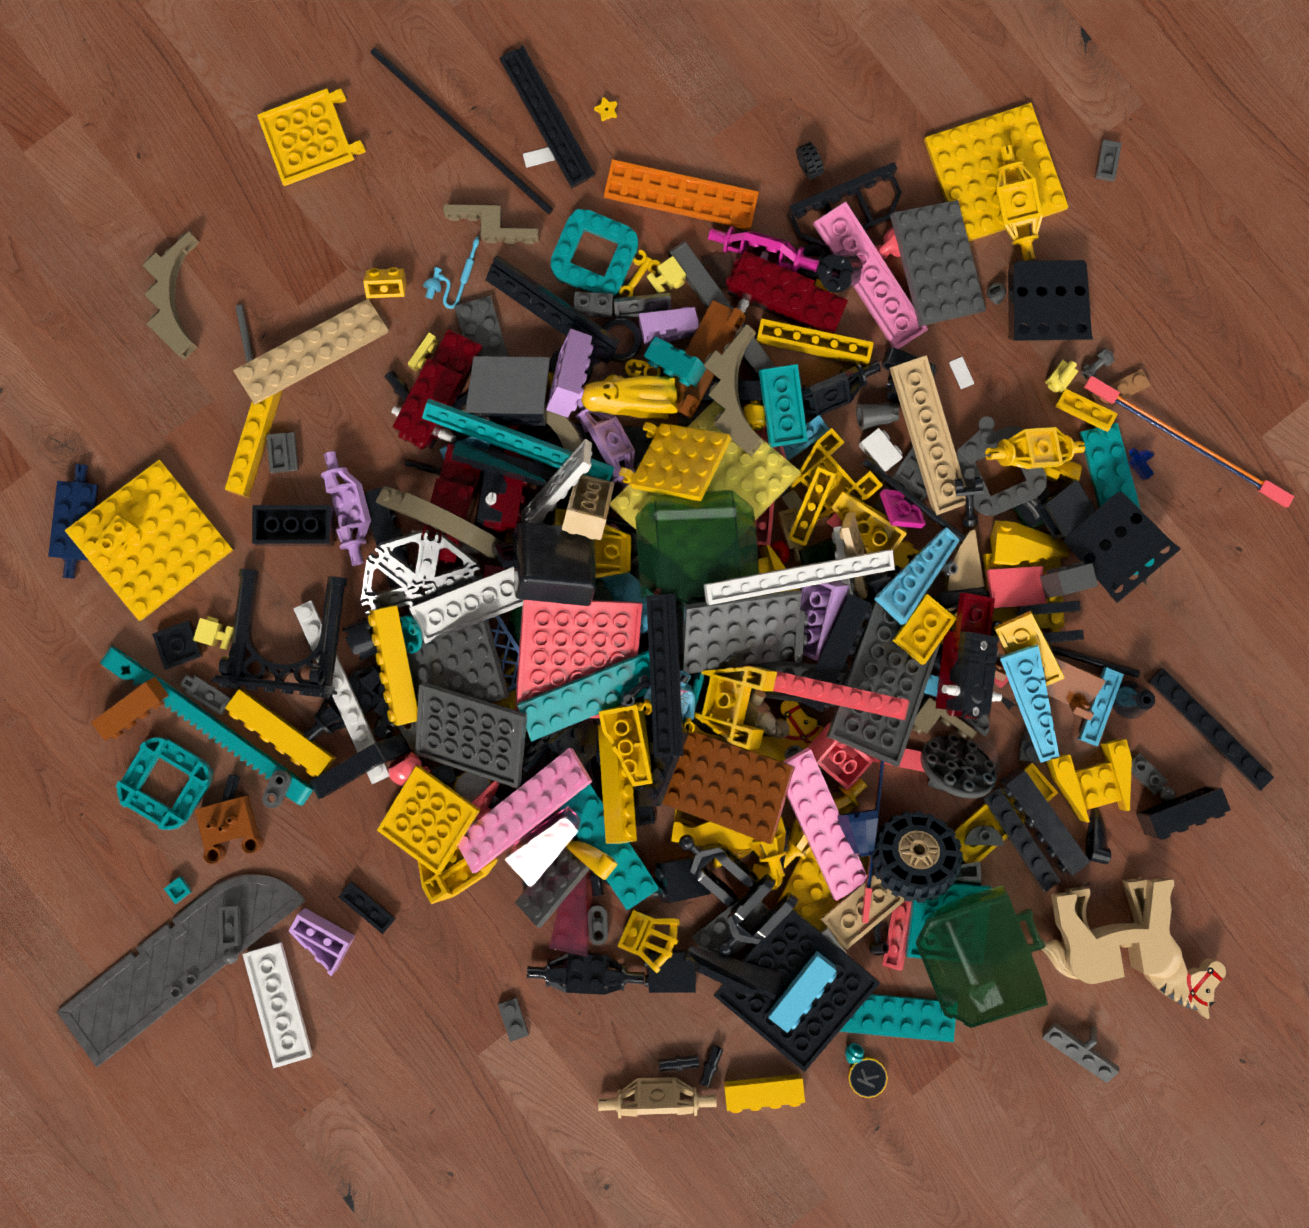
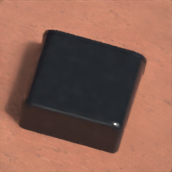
M1084 260L1016 261L1008 271V339L1013 341L1093 340L1087 263Z
M1117 492L1064 539V543L1081 562L1084 561L1085 565L1093 564L1097 581L1116 603L1121 601L1181 550L1122 492ZM1170 546L1167 553H1160L1163 549ZM1154 558V563L1152 566H1145L1151 559ZM1138 571L1139 575L1135 580L1129 579ZM1123 584V590L1119 593H1115V591Z
M530 522L517 524L512 534L515 597L522 600L590 606L596 589L595 539H589L579 534H570L562 530L563 526Z

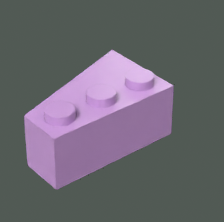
M695 307L639 314V326L644 347H649L655 336L665 342L692 337L699 327Z
M304 908L297 914L289 930L296 940L315 956L314 959L328 970L327 973L330 976L338 970L355 938V935L307 908Z

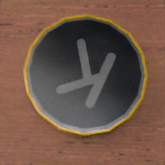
M864 1057L861 1062L852 1064L848 1072L851 1088L861 1097H876L883 1092L887 1085V1072L882 1063L875 1058Z

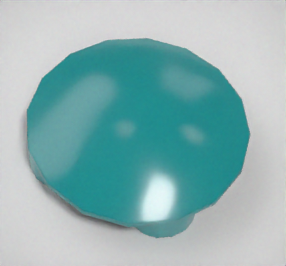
M412 616L399 617L406 651L411 654L418 652L422 645L420 626Z

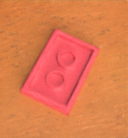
M1043 566L986 570L989 598H995L994 608L1046 604L1040 576L1044 575Z

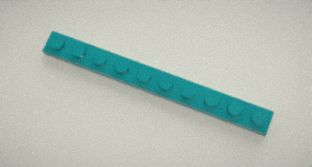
M428 399L422 419L556 468H560L573 454L570 450ZM591 459L589 471L583 474L610 481L614 467Z

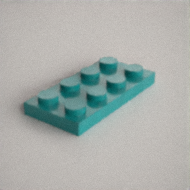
M798 364L759 370L769 446L777 447L807 442Z

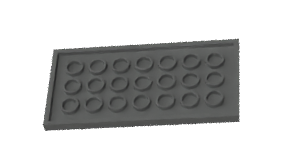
M874 599L871 607L873 612L870 619L866 621L865 630L859 641L844 686L909 700L906 719H896L837 705L826 737L898 767L900 766L941 642L926 664L921 665L892 641L902 625Z

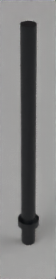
M867 458L862 463L863 466L895 491H900L905 496V499L918 506L924 514L942 528L947 527L960 542L966 538L963 533L940 515H936L931 508L882 471L878 464L875 465Z

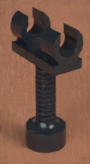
M982 476L974 477V486L963 487L962 478L954 479L956 497L965 496L966 515L962 517V525L965 527H975L978 525V516L974 514L973 495L983 494Z

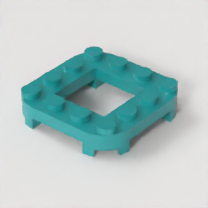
M577 209L568 218L552 254V272L562 284L567 283L588 293H606L615 296L619 294L634 257L638 253L637 234L627 225L590 210ZM586 231L618 244L605 277L571 263L583 233Z
M164 737L151 738L139 746L141 749L122 780H119L116 784L119 803L123 807H128L155 823L159 829H177L184 826L191 818L194 810L211 785L214 771L205 760L174 741ZM159 758L186 773L190 778L172 808L140 790Z

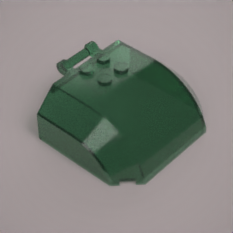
M732 489L706 491L701 501L666 494L653 495L635 516L641 598H646V595L676 594V598H681L682 614H684V605L694 604L688 603V597L705 596L704 584L759 574L754 509Z
M1004 885L963 897L939 908L927 917L916 940V946L944 1016L950 1019H957L969 1028L1048 1005L1046 992L1031 953L1045 948L1046 945L1044 940L1040 938L1032 918L1034 916L1032 910L1026 909L1016 914ZM1025 920L1033 939L1031 944L1027 943L1020 925L1021 921Z

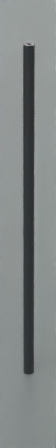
M376 48L371 50V54L541 209L548 215L552 213L553 208L379 50Z

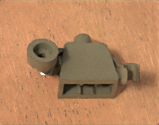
M757 689L755 692L751 691L744 724L763 729L767 735L773 736L776 739L786 737L789 734V725L784 719H775L773 714L770 713V707L763 701L766 697L765 692Z

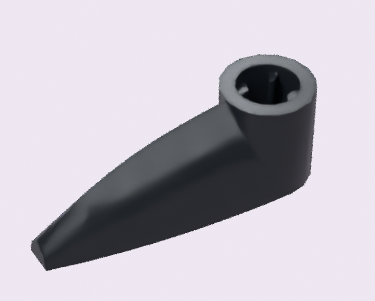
M1098 807L1092 808L1090 813L1085 855L1090 862L1106 865L1111 860V849L1107 847L1104 821Z

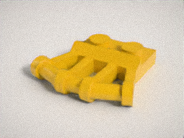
M633 910L618 947L640 956L658 973L665 961L672 957V949L674 945H677V927L680 925V920L674 918L654 919ZM655 925H670L669 936L654 930ZM653 935L666 940L665 948L663 949L649 943L650 936ZM648 948L661 955L653 962L644 953V950Z

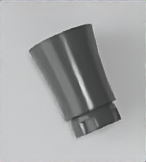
M897 403L857 404L856 418L859 429L864 430L898 421L899 407Z

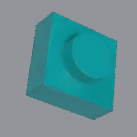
M182 876L164 888L174 904L179 903L193 892Z

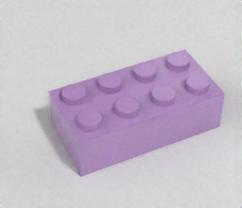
M573 329L569 330L558 355L546 407L547 411L569 417L571 411L576 410L577 399L581 400L584 388H581V386L584 385L587 374L584 372L585 370L587 371L590 364L588 356L591 355L593 345L591 344L592 336Z
M832 581L802 587L800 609H803L805 614H808V624L804 626V633H807V644L803 645L802 655L816 661L820 660L846 602L849 585L839 581Z

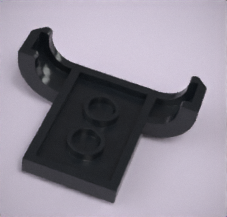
M587 718L566 727L547 743L556 758L568 748H572L582 765L587 763L593 756H596V761L592 765L595 770L601 768L598 724L594 718Z

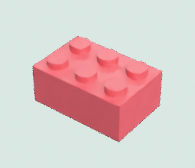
M829 722L807 748L811 749L817 764L844 788L849 790L874 761L863 752L827 738L826 736L831 724Z

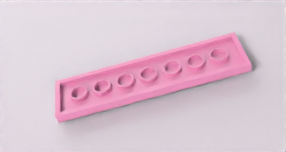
M846 202L813 223L832 254L844 250L854 252L860 258L863 265L860 276L861 280L853 287L892 347L900 349L928 330L926 326L919 327L913 305Z
M568 748L468 829L458 847L472 873H477L592 782L572 748Z
M806 748L782 761L795 766L787 797L829 890L837 901L866 882L867 875L858 854H854L839 825L838 816L840 814L811 749Z

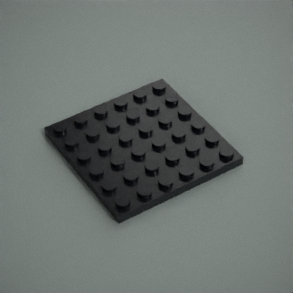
M792 909L771 933L758 944H755L742 959L744 962L782 973L775 998L772 999L757 990L753 998L724 984H721L713 996L805 1072L879 986L880 981L797 911ZM818 951L836 966L837 971L835 973L837 975L831 983L827 982L823 987L825 989L823 994L818 999L815 998L812 1001V1007L808 1013H803L800 1016V1022L795 1029L791 1028L787 1033L768 1018V1012L814 953Z

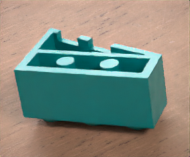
M656 336L644 354V357L648 360V365L655 369L658 367L664 369L663 373L669 377H674L675 375L680 378L679 382L687 387L690 384L696 387L707 369L697 357H691L685 351L673 347V345Z

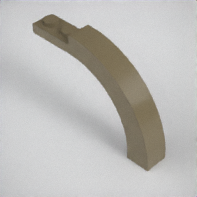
M545 400L546 423L556 432L563 448L574 452L584 441L581 433L569 417L547 411L548 401ZM466 405L461 406V408H462L461 411H464V412H465V410H466Z
M384 485L376 500L378 504L431 526L497 561L498 558L492 553V544H505L468 521L407 492L404 493Z

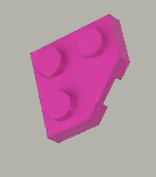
M884 489L880 493L892 526L922 528L926 524L920 508L915 504H909L903 499L905 496L900 491Z

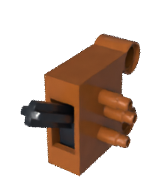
M234 774L228 776L221 803L194 810L204 847L203 858L208 864H216L225 859L226 850L219 843L244 837L241 848L247 854L260 851L264 845V841L258 833L249 795L235 798L240 777ZM250 839L255 841V849L249 846ZM212 850H216V851H217V853H218V858H217V859H214V858L212 857V854H211V853H212Z

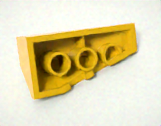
M642 702L634 703L632 706L621 705L599 711L602 731L612 745V750L617 754L622 763V768L632 786L653 783L644 711H639L637 708Z

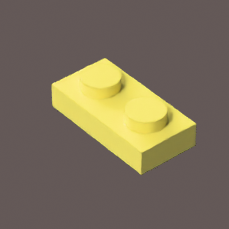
M428 333L408 362L409 367L417 372L419 368L422 369L428 355L436 350L438 340L434 335Z

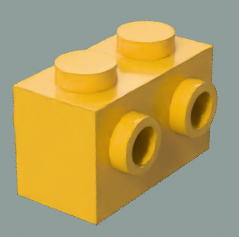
M391 267L389 269L372 268L366 270L363 280L366 298L405 296L407 285L404 268Z

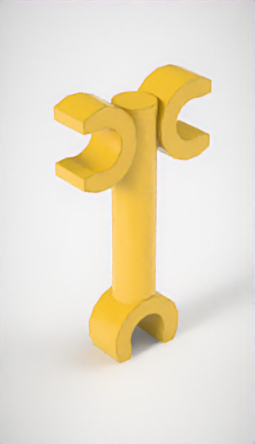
M639 250L638 254L643 258L642 260L634 258L633 263L640 266L629 284L621 287L619 295L628 291L630 293L628 297H633V290L647 269L649 274L653 272L656 275L652 267H658L661 263L658 260L646 257V253L643 250Z

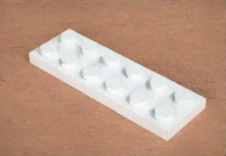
M585 439L545 484V487L521 511L520 523L541 524L546 514L555 509L557 502L565 498L569 488L575 486L580 476L589 471L592 456V443Z
M513 566L410 607V611L420 626L422 638L426 644L435 638L523 605V600L515 597Z
M276 943L244 953V962L273 1068L312 1057L313 1053L283 943Z

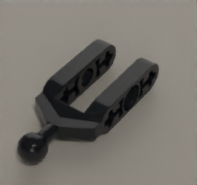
M1080 601L1020 606L1014 618L1029 611L1033 615L1081 611ZM1000 620L993 621L991 633L997 635L994 627L1003 622ZM1084 630L1043 633L1047 643L1085 639Z
M685 834L680 838L679 845L681 848L694 853L690 864V872L728 907L738 901V897L726 883L705 866L707 863L716 858L749 889H752L759 881L757 875L747 865L719 843L699 848L691 835Z
M769 874L764 875L727 916L732 936L728 940H723L719 943V953L723 956L730 955L733 951V945L737 941L758 944L792 911L798 902V898L791 892H788L756 927L750 930L741 921L771 891L776 883V880Z

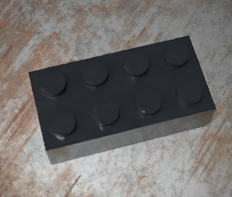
M252 505V544L257 546H335V509L331 505Z
M1205 786L1176 797L1172 802H1163L1137 812L1136 815L1144 835L1163 840L1171 837L1170 834L1173 832L1181 833L1189 830L1191 825H1203L1207 823V819L1212 817L1214 819L1225 816V812L1231 809L1222 788Z

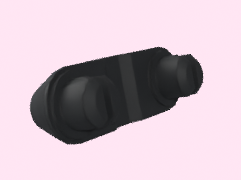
M980 587L942 591L936 595L935 601L945 609L958 607L960 593L989 597V593L986 589Z

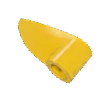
M566 840L563 843L577 858L604 880L607 879L618 865L608 854L589 844Z

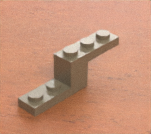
M444 204L443 212L449 220L467 219L469 221H478L481 219V237L486 243L495 244L497 241H503L506 244L523 242L530 245L539 242L538 229L502 228L501 206Z
M930 697L925 698L919 706L912 730L918 734H928L940 717V722L947 727L953 726L957 729L955 733L964 739L966 737L973 738L977 733L956 716H949L946 710L936 709V702Z

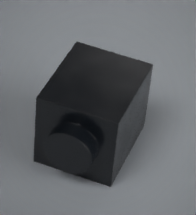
M443 764L432 770L434 776L446 785L459 779V774L454 767Z

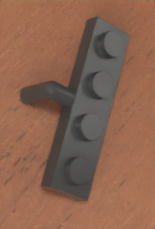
M1055 1022L1043 1032L1042 1039L1104 1082L1108 1083L1119 1073V1066L1093 1049L1097 1044L1098 1028L1096 1026H1090L1089 1040L1085 1043Z

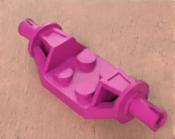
M731 226L727 233L711 228L708 235V240L724 244L723 252L725 253L732 251L743 254L746 251L747 245L754 247L766 246L767 251L780 252L778 265L792 269L796 273L800 267L816 272L820 260L804 256L803 247H800L797 251L789 241L756 231L735 234V227ZM741 240L740 248L731 246L733 241ZM786 256L790 258L794 262V264L784 262Z

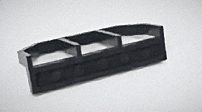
M895 162L790 205L787 217L797 239L811 245L827 247L825 242L801 233L795 217L799 219L807 215V212L811 210L818 211L822 208H825L826 213L832 211L829 203L835 204L847 195L849 197L855 195L867 220V224L862 225L864 231L891 220L890 215L894 213L902 193L894 176L898 169ZM880 181H890L896 194L888 215L873 221L860 190L864 188L871 189Z

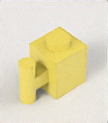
M673 256L657 267L659 277L656 278L653 272L647 275L648 280L658 294L666 292L662 285L666 284L670 290L673 288L678 289L686 280V273Z
M1062 360L1045 381L1048 388L1053 392L1061 393L1078 373V370L1075 369L1077 364L1073 361H1070L1068 364Z
M207 616V619L200 618L193 640L211 646H218L219 640H222L220 648L228 650L233 627L226 626L225 633H223L224 624L218 623L219 619Z

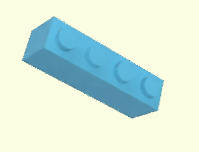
M816 951L769 1010L768 1018L787 1033L791 1028L795 1029L800 1022V1016L803 1013H808L812 1007V1001L815 998L818 999L825 990L823 987L827 982L831 983L837 975L835 973L837 971L836 966Z

